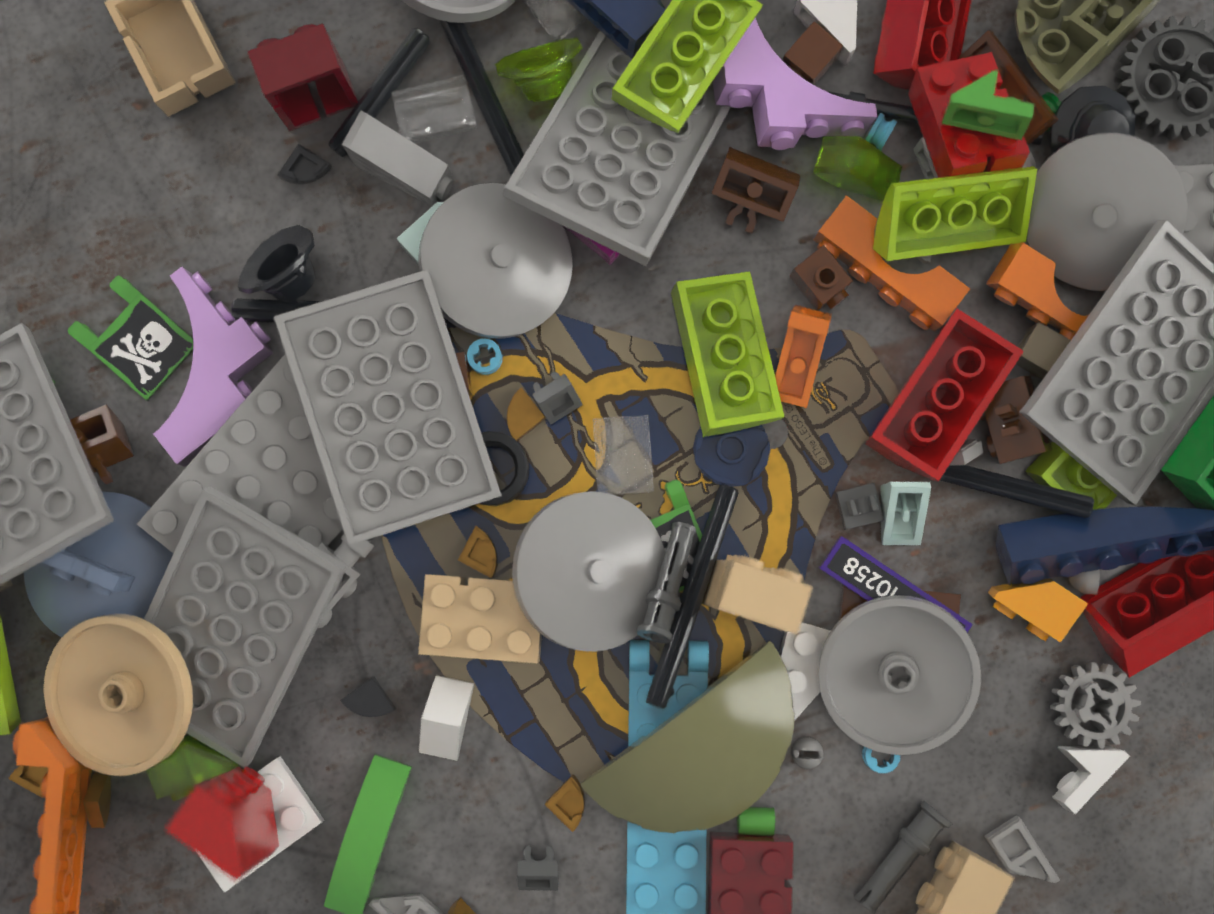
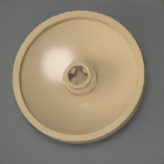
M108 614L79 623L70 629L57 643L49 658L44 678L45 707L52 729L66 750L77 761L94 771L112 776H127L145 771L167 759L177 749L187 732L193 706L192 685L187 666L170 638L158 627L142 618L127 614Z

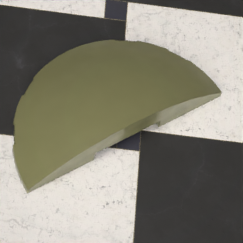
M1018 0L1015 11L1018 40H1020L1027 57L1026 59L1035 73L1048 87L1059 94L1078 82L1101 63L1143 21L1160 0Z
M771 640L707 687L708 689L648 735L645 737L643 735L582 781L580 785L602 808L615 817L639 825L643 829L657 832L677 833L680 831L705 830L733 819L747 810L766 792L779 774L788 747L791 745L794 730L795 712L793 711L790 678L782 658Z

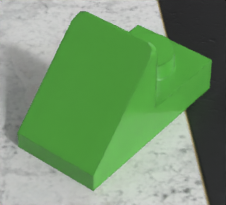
M994 70L951 95L943 115L942 124L1022 140L1032 120L1035 104L1021 102L1012 97L1002 98L994 96L998 70Z

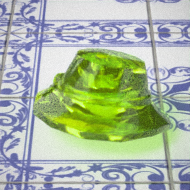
M565 38L504 56L495 64L498 76L514 80L515 84L520 87L529 101L538 102L560 97L570 81L573 68L572 62L575 56L583 49V46L578 38Z

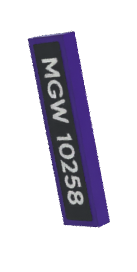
M839 536L818 567L866 601L894 595L921 598L949 612L959 621L967 633L973 625L843 536Z

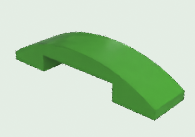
M377 754L374 755L336 860L324 907L344 914L364 913L375 880L374 876L412 766Z

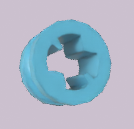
M882 113L879 114L863 143L865 145L874 144L878 152L882 150L897 123L895 120L886 121L885 115Z
M487 338L478 339L469 346L467 351V360L476 373L490 375L501 367L503 361L502 352L493 340ZM488 347L489 353L492 350L495 351L496 357L490 359V365L487 367H482L481 361L477 364L475 363V357L480 355V348Z
M863 747V761L873 771L888 773L898 766L900 755L891 754L889 761L883 760L884 765L880 766L877 765V759L871 756L872 749Z

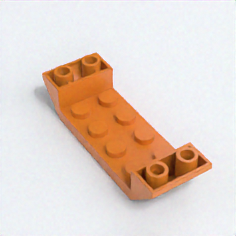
M47 717L20 724L13 740V751L17 754L16 765L48 767V772L44 775L41 786L42 796L46 797L45 809L39 819L37 829L38 837L42 838L41 853L38 855L34 865V878L38 880L37 896L32 900L30 914H79L87 829V814L83 799L91 781L92 769L77 761L66 750L57 738Z

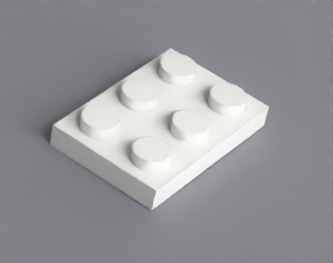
M281 756L258 771L265 779L263 784L271 789L279 840L277 850L237 881H234L200 856L224 893L324 821Z

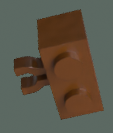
M729 147L711 194L736 203L728 213L725 221L726 224L732 225L735 216L741 214L744 207L749 208L747 213L749 221L745 231L752 233L757 221V212L784 222L799 187L800 174Z
M1020 376L1004 381L981 416L982 421L987 420L991 435L986 437L989 452L993 458L998 457L999 464L1052 450L1049 437L1019 413L1035 391L1031 376Z
M106 404L72 418L70 421L93 473L97 472L100 479L107 485L112 483L113 479L106 468L131 458L134 454L124 425Z

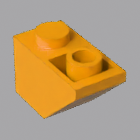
M1050 578L1033 584L1020 583L1009 585L1008 583L992 586L988 591V594L996 600L993 605L995 609L1012 620L1016 614L1029 621L1026 629L1045 642L1051 636L1061 643L1088 604Z

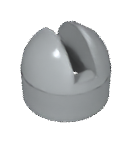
M1100 570L1082 572L1076 576L1069 577L1071 586L1080 593L1096 595L1099 588Z
M805 736L794 742L791 748V756L799 767L813 769L822 762L824 751L822 745L816 739ZM799 751H818V756L799 757Z

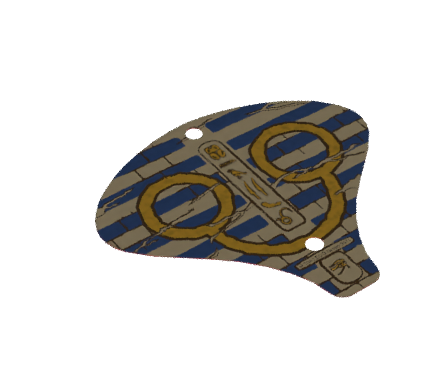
M553 313L541 325L524 334L502 339L487 338L493 340L499 346L503 361L501 367L490 375L476 373L469 364L473 395H469L481 433L486 431L502 432L512 437L507 424V411L512 397L522 387L541 411L532 395L535 393L533 384L538 382L541 388L554 381L550 374L554 371L560 376L564 374L567 376L583 405L551 425L547 419L543 420L517 441L526 453L530 468L526 486L522 493L511 502L499 506L478 503L381 535L393 580L407 615L419 638L425 574L465 577V585L467 586L469 578L513 581V558L523 530L538 511L550 502L563 496L581 492L612 494L629 501L651 520L674 510L664 487L666 483L672 480H679L682 483L692 512L703 534L720 485H716L704 477L695 464L693 444L696 433L701 426L683 347L648 341L557 313ZM458 327L447 328L455 353L465 352L467 355L469 346L474 341L485 339V337L470 334ZM838 330L828 333L807 408L781 402L785 416L782 420L787 425L788 437L780 447L770 449L768 463L756 479L744 486L733 487L738 490L739 494L717 560H726L727 555L746 556L764 562L763 569L764 567L782 568L803 575L801 583L804 584L807 566L818 529L839 479L861 445L870 437L898 395L895 383L862 335L852 330ZM488 347L480 348V355L475 357V363L477 364L481 361L482 367L489 366L490 359L496 357L495 351L492 350L489 353ZM782 348L769 349L774 374H776ZM489 446L486 449L499 489L502 490L511 483L515 474V464L512 456L506 450L500 447ZM475 526L482 529L495 546L497 567L493 578L458 561ZM683 591L678 592V595H677V596H678L680 599H681V596H682ZM701 604L689 640L708 641V686H710L769 640H771L779 653L785 631ZM542 635L539 663L429 655L445 677L474 683L470 707L506 741L543 770L564 783L573 774L581 783L628 747L630 641L608 650L580 651L560 646ZM637 635V636H635V637H634L633 639H631V640H647V639H645V638H643V637ZM649 640V674H655L665 643ZM688 644L677 675H687Z

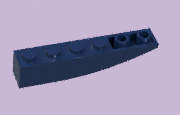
M1116 507L1092 510L1088 518L1063 513L998 525L996 551L1009 585L1020 583L1033 584L1043 579L1060 576L1073 577L1082 572L1099 569L1112 570L1122 565L1139 562L1151 563L1158 559L1179 555L1191 556L1197 552L1214 549V510L1174 507Z

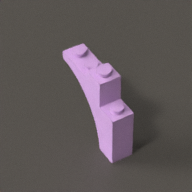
M756 18L713 80L716 105H726L733 108L752 107L758 147H772L776 150L794 148L802 135H807L810 138L840 136L845 139H856L864 137L877 118L874 103L858 102L833 95L816 87L795 73L773 51L763 36Z
M180 267L170 277L179 289L190 316L193 331V360L190 376L178 405L166 422L153 435L177 465L187 467L253 391L244 380L239 383L238 380L268 358L273 352L266 344L271 338L257 321L251 325L240 317L231 324L235 318L222 301L215 304L208 293L213 289L198 271L195 274H191L185 268Z

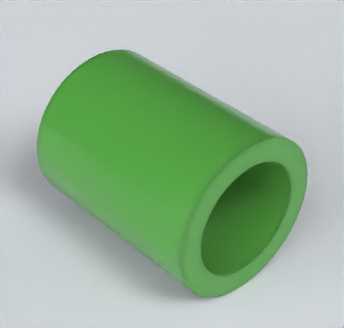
M749 807L737 816L738 835L774 836L775 809L770 807Z

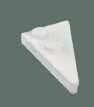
M802 622L798 635L787 631L784 632L779 650L792 686L793 711L795 712L794 721L821 692L819 686V661L824 643L831 630Z

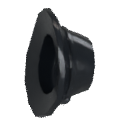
M1106 86L1080 87L1061 102L1055 113L1059 120L1050 127V148L1054 153L1075 139L1097 133L1110 132L1135 136V114L1123 95Z
M296 225L282 229L263 241L247 260L238 282L239 291L248 294L264 291L284 303L293 302L303 296L310 289L316 278L312 262L309 259V254L315 246L313 233L309 229Z

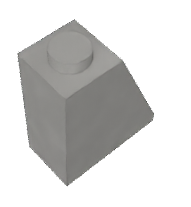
M360 111L342 143L353 164L359 169L430 206L437 203L439 199L445 200L454 182L451 179L452 173L449 165L369 114Z

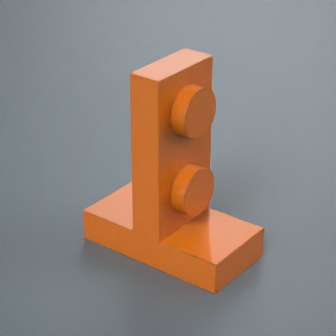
M794 305L775 374L781 402L807 408L831 321V313Z

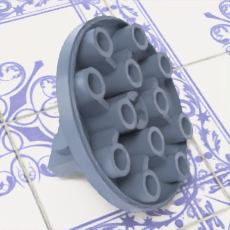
M102 492L114 521L24 571V581L29 601L40 620L52 632L62 638L79 623L108 614H127L142 619L145 618L173 556L171 551L137 525L140 519L152 507L146 502L125 494Z

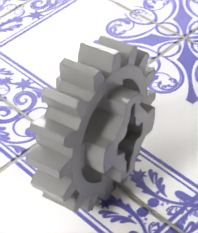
M1086 662L1085 671L1081 666H1071L1073 677L1060 675L1059 679L1064 684L1063 689H1052V693L1060 697L1059 702L1050 705V709L1060 711L1061 716L1057 717L1054 721L1055 724L1058 726H1068L1064 736L1070 739L1078 736V744L1085 747L1089 746L1091 740L1094 747L1104 749L1105 739L1110 744H1120L1117 734L1123 733L1130 736L1132 731L1127 726V723L1129 721L1139 722L1140 719L1132 713V707L1140 706L1141 701L1131 699L1130 694L1137 689L1136 685L1123 684L1127 674L1117 671L1112 675L1113 665L1103 663L1099 669L1096 662ZM1093 679H1102L1112 687L1100 689L1098 683H1095ZM1076 691L1073 704H1071L1073 694H1074V692ZM1093 698L1100 699V703L1096 705L1098 712L1090 710V707L1095 705ZM1090 720L1092 725L1097 727L1098 731H1088L1078 723H1085Z

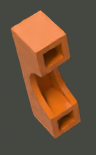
M846 195L815 236L814 241L819 244L817 248L819 249L824 245L835 259L838 258L849 267L848 272L856 280L864 284L867 282L871 283L880 290L878 294L885 302L894 307L900 305L910 313L909 318L913 323L924 330L930 328L935 332L946 322L970 288L940 265L920 274L903 273L889 266L873 250L877 218Z
M1025 243L1010 244L986 284L996 290L994 296L1000 301L1013 307L1017 303L1028 310L1026 316L1035 323L1040 322L1045 326L1049 323L1060 330L1059 334L1072 340L1090 314L1079 315L1062 303L1054 285L1055 262Z

